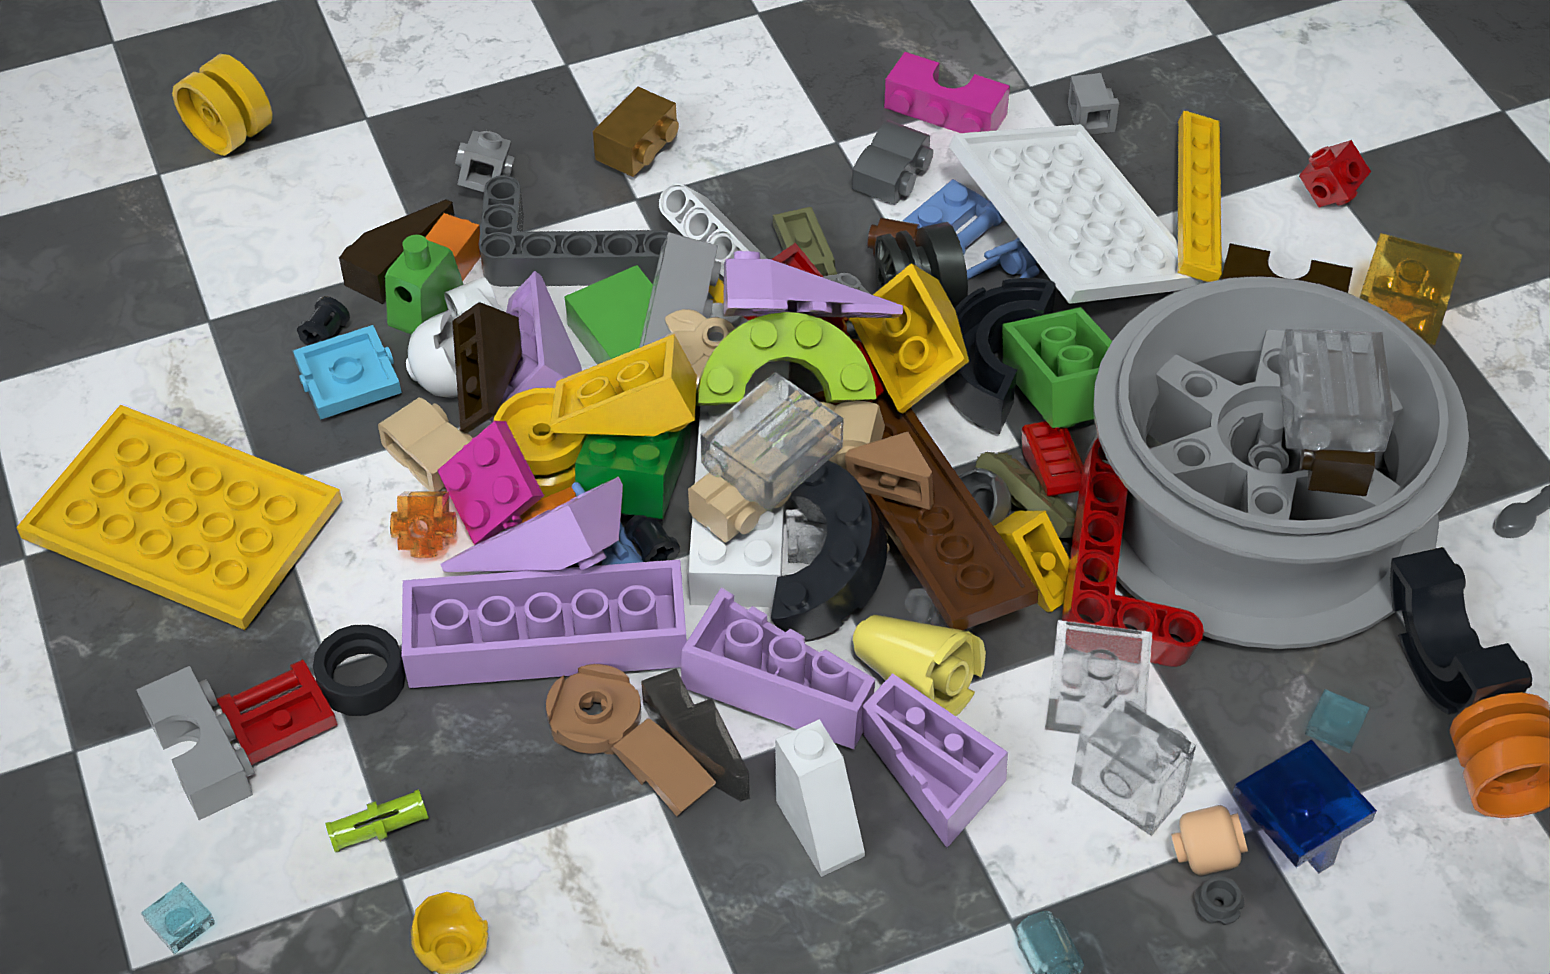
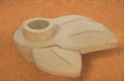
M682 309L665 317L666 325L672 332L665 337L675 334L697 374L698 387L701 372L708 358L721 342L710 341L708 335L712 332H720L724 339L735 327L726 319L720 317L707 319L695 310Z

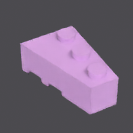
M892 674L862 706L864 736L948 848L1006 782L1008 752Z

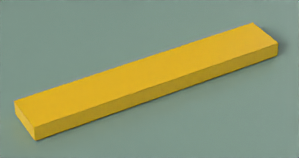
M1183 111L1178 120V273L1206 282L1219 280L1222 275L1220 121L1189 111Z

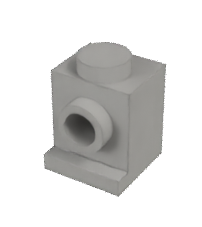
M1102 74L1071 76L1068 108L1074 125L1081 124L1090 135L1115 132L1119 101L1118 98H1114L1112 89L1106 88Z

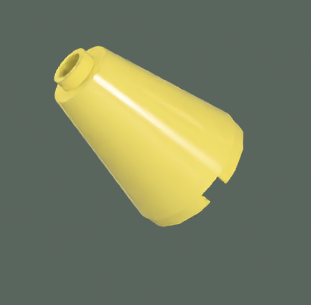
M872 615L866 620L861 621L853 634L855 654L884 680H887L892 674L896 675L954 716L961 713L975 693V691L968 689L973 676L982 677L984 671L986 651L983 640L969 631Z

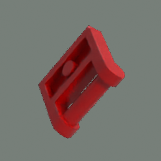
M303 659L291 664V670L232 697L228 693L216 699L221 714L225 713L234 731L236 741L239 747L244 749L251 765L337 725L334 712ZM296 687H299L298 689H296V690H294V691H292V692H290V693H287V694H285V695H283V696H281V697H279V698H277V699H274V700H272V701H270V702H268V703H266V704H264V705H261V706H259V707H257V708H255V709H253V710H251V711H248V712H246V713H244V714H242V715L240 714V713H242V712H244V711H246V710H248V709H251V708H253V707H255V706H257V705H259V704H261V703H264V702H266V701H268V700H270V699H272V698H274V697H277V696H279V695H281V694H283V693H285V692H287V691H290V690H292V689H294V688H296Z

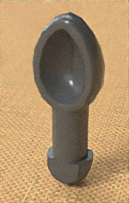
M1550 485L1542 488L1540 494L1526 503H1512L1505 507L1499 513L1495 522V532L1502 538H1518L1532 530L1537 516L1550 508Z

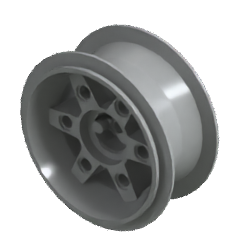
M1241 277L1201 283L1172 293L1144 309L1130 320L1114 338L1101 361L1094 386L1093 415L1097 434L1087 451L1086 458L1094 441L1098 438L1108 460L1102 461L1111 465L1124 486L1128 489L1117 580L1132 596L1139 600L1180 608L1194 613L1203 624V636L1247 647L1272 649L1302 648L1343 640L1368 630L1394 613L1390 591L1391 560L1399 556L1436 549L1439 529L1438 512L1456 489L1465 466L1469 431L1467 412L1459 388L1446 365L1432 348L1406 324L1365 300L1321 284L1289 278ZM1317 351L1375 357V469L1366 497L1308 490V470H1300L1303 441H1309V434L1301 433L1304 405H1309V398L1301 396L1302 380L1305 369L1313 370ZM1149 434L1162 445L1149 449L1146 444L1147 435ZM1096 497L1099 501L1108 503L1104 499ZM1091 536L1094 540L1103 542L1099 537Z

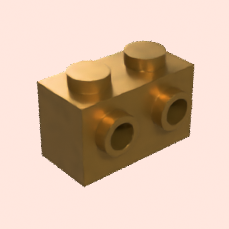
M637 86L593 130L595 160L634 177L645 165H649L653 161L657 152L667 142H671L677 135L679 123L677 121L676 103Z

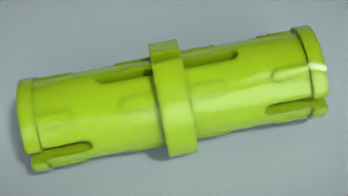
M418 789L413 793L377 805L376 801L366 804V810L333 822H326L325 825L335 852H338L340 849L377 837L379 841L388 838V832L423 819H429ZM396 814V815H394V816H391V817H388V818H385V819L382 820V818H384V817H387V816Z

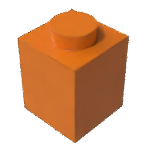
M444 213L425 237L428 241L447 247L453 252L462 281L481 257L479 249L480 226L469 220Z

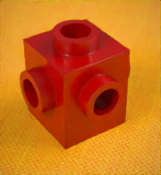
M1349 140L1330 147H1323L1314 152L1308 159L1310 163L1301 172L1299 177L1318 207L1333 203L1340 206L1357 196L1358 187L1368 177L1371 170L1353 141Z

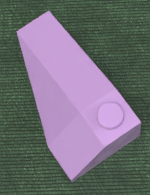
M619 477L612 479L552 510L549 509L516 527L507 529L442 562L440 565L444 572L562 570L575 563L579 564L581 570L605 559L606 556L603 549L619 540L623 484Z

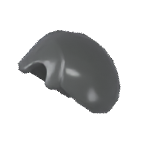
M983 468L969 470L959 476L993 526L1008 517L1012 507L1011 493L1007 484L1000 476Z

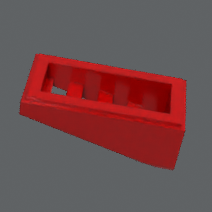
M1047 421L1024 425L1022 427V454L1046 495L1055 496L1078 492L1083 464L1068 429L1061 427L1052 428Z

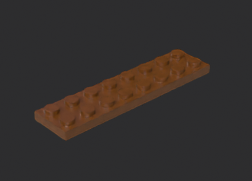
M885 389L876 400L872 401V403L879 405L885 424L882 439L909 432L932 471L934 504L928 510L874 494L866 493L879 514L886 531L949 628L965 630L1038 603V589L913 410L909 408L903 414L899 412L887 389ZM824 390L807 395V402L826 403Z

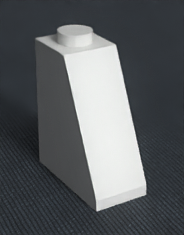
M820 719L776 738V802L820 876L827 875L865 857L844 759Z

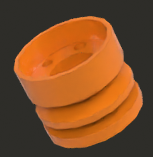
M1522 692L1500 694L1476 702L1465 708L1453 719L1449 731L1460 765L1464 767L1463 776L1471 802L1476 811L1485 816L1511 818L1537 813L1550 807L1549 702L1538 695Z

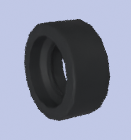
M350 625L338 629L322 641L314 655L313 671L316 682L334 711L348 716H366L385 709L397 699L404 688L406 673L401 650L397 640L382 628L373 625ZM358 654H373L386 660L387 667L385 671L373 682L361 686H345L333 680L332 673L337 665L349 657Z

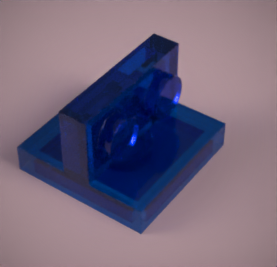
M1312 739L1236 783L1232 793L1236 800L1296 868L1308 861L1318 874L1334 865L1342 840L1372 822L1377 812L1371 803Z

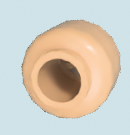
M1222 805L1183 814L1179 821L1181 832L1171 834L1178 862L1189 861L1192 871L1199 876L1235 868L1241 863V853L1248 852L1238 813L1230 815L1229 810Z

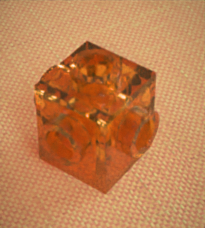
M404 491L397 496V511H392L391 538H398V550H410L411 557H437V550H444L450 544V539L456 538L457 517L456 512H449V491ZM420 520L426 523L428 530L421 526Z

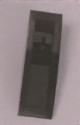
M677 668L642 680L643 707L650 719L670 734L694 757L716 782L714 786L740 802L750 799L749 772L713 699L694 704Z

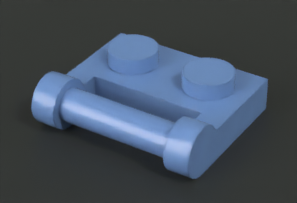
M952 179L903 221L919 224L920 228L949 222L956 232L972 217L978 216L957 234L964 255L966 247L992 225L998 226L1005 219L991 201Z

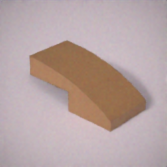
M647 718L611 748L641 785L646 781L676 817L716 784L714 779L694 757L650 718Z

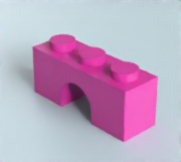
M908 52L903 53L885 79L884 108L958 133L997 131L1008 113L1010 85L974 74L967 85L960 88H946L938 84L939 62Z

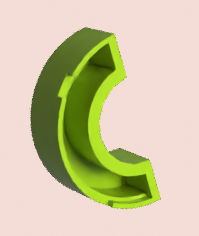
M796 312L762 315L747 321L730 332L708 358L701 372L696 393V406L740 405L744 400L746 384L753 373L765 364L783 360L799 363L813 372L823 386L826 403H843L848 401L871 402L876 400L875 384L870 367L857 345L844 332L831 323L808 314Z

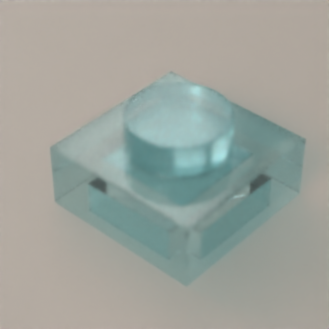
M1325 689L1308 723L1305 735L1350 753L1366 720L1369 707Z
M183 882L141 912L145 923L173 954H176L215 924L212 913Z

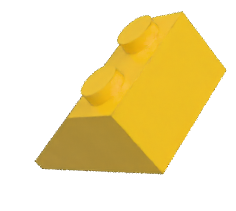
M912 263L873 294L874 296L903 305V314L900 317L849 318L897 410L902 414L969 362L956 311L939 280Z
M672 334L556 381L550 428L553 433L656 436L666 431H679L695 420L697 374L675 334Z

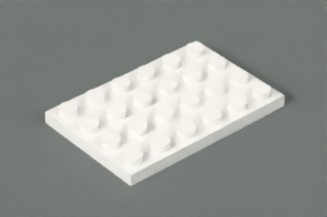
M1081 124L957 133L953 135L949 144L950 149L1051 281L1055 282V286L1069 304L1179 291L1203 282V280L1178 273V241Z

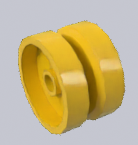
M217 55L201 66L199 73L192 72L173 86V100L182 121L193 136L215 154L224 156L229 154L245 142L246 136L252 137L271 124L273 114L264 89L254 75L240 61L230 55Z
M532 388L517 393L505 401L494 416V421H506L544 495L541 499L567 489L575 482V462L588 435L553 433L550 428V419L555 388Z

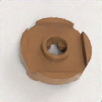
M589 664L579 667L578 673L569 676L567 679L563 675L552 685L546 699L547 719L554 741L581 753L595 754L603 752L605 754H615L611 748L639 726L641 720V700L638 690L630 684L629 677L623 671L608 665ZM593 702H599L603 712L597 715H588L582 708H591Z

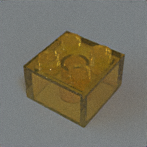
M1380 233L1362 287L1360 299L1383 309L1406 324L1427 344L1435 346L1463 254Z

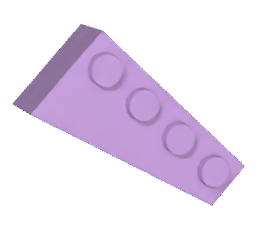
M720 588L682 648V688L796 729L820 719L833 742L854 749L863 733L862 706L874 694L875 678L826 649L821 652L816 651L806 645L805 637L796 631L789 629L787 632H784L767 621V614L753 606L750 609H746L734 602V595L725 589Z

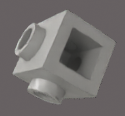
M473 130L468 144L461 142L458 149L455 165L460 166L461 170L457 185L484 192L485 185L491 178L500 175L510 176L515 157L508 155L511 141L503 139L499 134L491 131L478 132Z

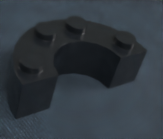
M1037 278L1003 280L1000 287L987 291L984 287L975 290L956 306L955 311L969 362L944 381V385L955 406L979 427L1000 434L1014 404L1017 370L1002 363L994 355L996 351L1003 348L1002 324L1052 314L1056 292L1054 281Z
M797 455L791 497L807 520L827 525V537L822 551L810 565L794 574L777 577L771 620L776 627L784 632L792 629L804 636L805 640H810L843 625L841 620L851 614L857 607L863 609L882 579L887 561L888 546L883 522L858 481L847 470L829 460L814 456Z
M1444 547L1395 557L1391 560L1390 591L1392 608L1394 612L1402 610L1406 633L1399 634L1398 636L1407 662L1421 689L1437 708L1447 714L1457 712L1460 714L1465 708L1476 702L1496 695L1525 693L1532 686V674L1528 664L1524 660L1519 659L1509 643L1483 648L1480 645L1478 635L1471 628L1466 613L1464 601L1466 579L1463 569L1459 564L1453 562Z

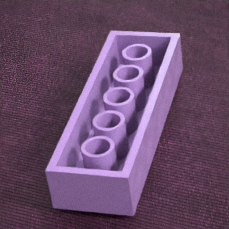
M680 560L590 566L583 570L580 567H572L562 570H534L403 580L402 660L409 688L561 677L563 675L571 676L578 673L579 667L589 664L608 665L623 672L681 667L682 648L686 644L687 639Z

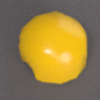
M443 892L428 896L415 909L411 927V944L414 953L420 962L431 972L459 974L470 970L486 954L488 922L479 916L475 909L474 901L466 895Z

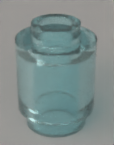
M1041 911L1035 913L1018 925L1016 929L1019 935L1017 945L1032 974H1079L1082 971L1084 961L1063 921L1056 919L1052 912Z

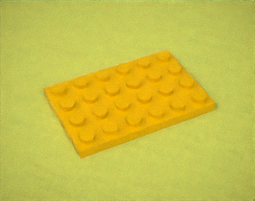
M119 405L16 528L20 537L24 540L246 630L342 501V497L338 488L126 406Z

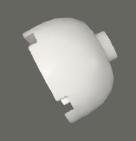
M450 310L424 321L412 333L408 346L406 367L410 377L414 381H418L424 389L434 396L454 398L458 397L452 321L458 316H450L453 312Z

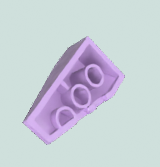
M737 251L734 252V259H726L724 262L723 316H762L771 313L796 312L814 317L898 318L903 314V305L771 259H760V252Z
M536 271L531 274L508 300L506 313L519 317L522 354L498 410L505 401L517 393L532 388H555L556 381L582 371L579 359L543 278ZM494 416L490 418L491 422L494 421Z

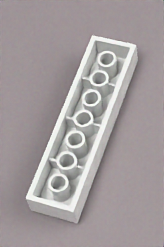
M713 303L710 318L720 317L726 319L735 329L749 321L743 316H723L724 303ZM712 332L708 335V339L712 342H719L724 337L720 332ZM783 360L772 362L756 370L746 384L744 400L740 405L700 406L695 483L755 437L768 446L772 453L776 452L787 461L784 443L789 424L791 362ZM785 504L779 508H769L760 516L758 523L749 533L741 534L739 532L726 543L712 533L708 526L705 527L692 517L688 569L690 605L710 606L720 588H723L734 595V602L741 606H773L777 577L782 576Z

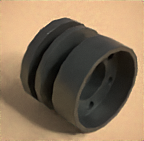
M949 222L918 228L916 245L912 236L906 230L896 233L895 238L891 234L880 235L876 238L875 270L879 289L912 263L939 280L954 308L968 296V278L959 238Z

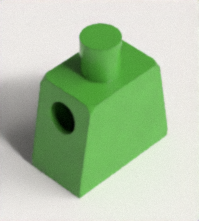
M411 235L403 241L404 251L387 270L385 275L388 326L410 335L424 321L448 309L444 296L445 292L464 285L453 252L447 247L428 241L422 235Z

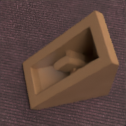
M909 432L847 451L845 455L846 470L858 481L864 492L928 510L932 508L934 504L932 471Z

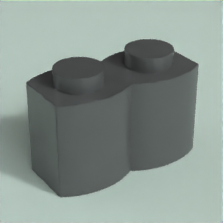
M890 120L884 122L874 136L871 145L863 150L853 167L852 189L894 205L900 201L903 195L909 196L914 188L916 176L921 170L926 171L931 164L933 149L930 148V135Z

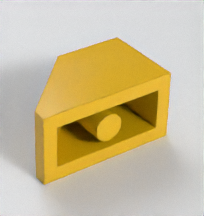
M1045 510L1015 511L995 525L994 528L1038 589L1037 604L1046 612H1052L1064 603L1070 559Z

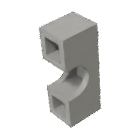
M188 666L136 690L145 714L163 750L180 742H197L191 750L171 760L180 784L198 820L253 795L247 777L254 774V770L244 749L240 748L234 751L230 741L236 739L234 731L225 713L218 716L215 715L212 707L218 705L207 679L198 682L191 667Z

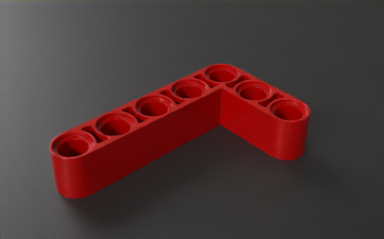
M1097 438L1085 460L1081 473L1061 621L1062 633L1066 640L1078 647L1169 667L1181 666L1190 659L1203 637L1204 629L1200 619L1194 613L1184 609L1115 594L1128 489L1124 486L1111 465L1102 461L1108 460ZM1096 497H1100L1108 503L1101 502ZM1091 536L1099 537L1103 542H1098ZM1085 575L1094 576L1099 582L1091 581ZM1079 614L1089 616L1094 623L1084 621ZM1125 624L1134 626L1139 633L1130 631ZM1170 634L1179 636L1183 639L1184 643L1176 641Z

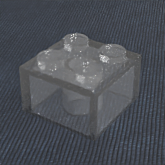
M1058 620L1045 730L1140 742L1147 710L1152 632Z
M1113 693L1080 731L1071 784L1152 836L1184 797L1196 745L1189 741L1181 731L1175 728H1168L1148 715L1140 705L1134 702H1127Z

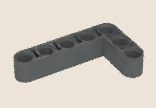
M500 175L491 178L484 188L479 240L483 275L489 284L499 287L521 286L534 271L542 276L546 286H589L638 265L653 284L661 247L670 231L523 232L524 211L520 183L512 176Z

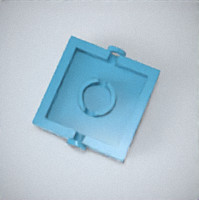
M373 325L293 350L295 362L301 373L299 375L300 382L303 385L304 392H309L320 420L402 393L400 382L391 365L394 364L389 347H383Z

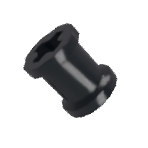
M322 296L317 300L312 316L308 321L301 322L297 328L299 338L305 345L308 346L330 339L339 327L346 326L350 320V313L341 302L328 296Z
M634 515L627 522L624 533L642 551L641 560L643 562L674 560L675 556L680 552V545L674 537H669L663 529V519Z

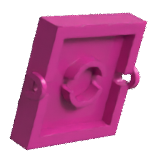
M493 421L437 470L474 545L499 534L504 529H510L519 525L522 522L520 516L544 496L506 421Z

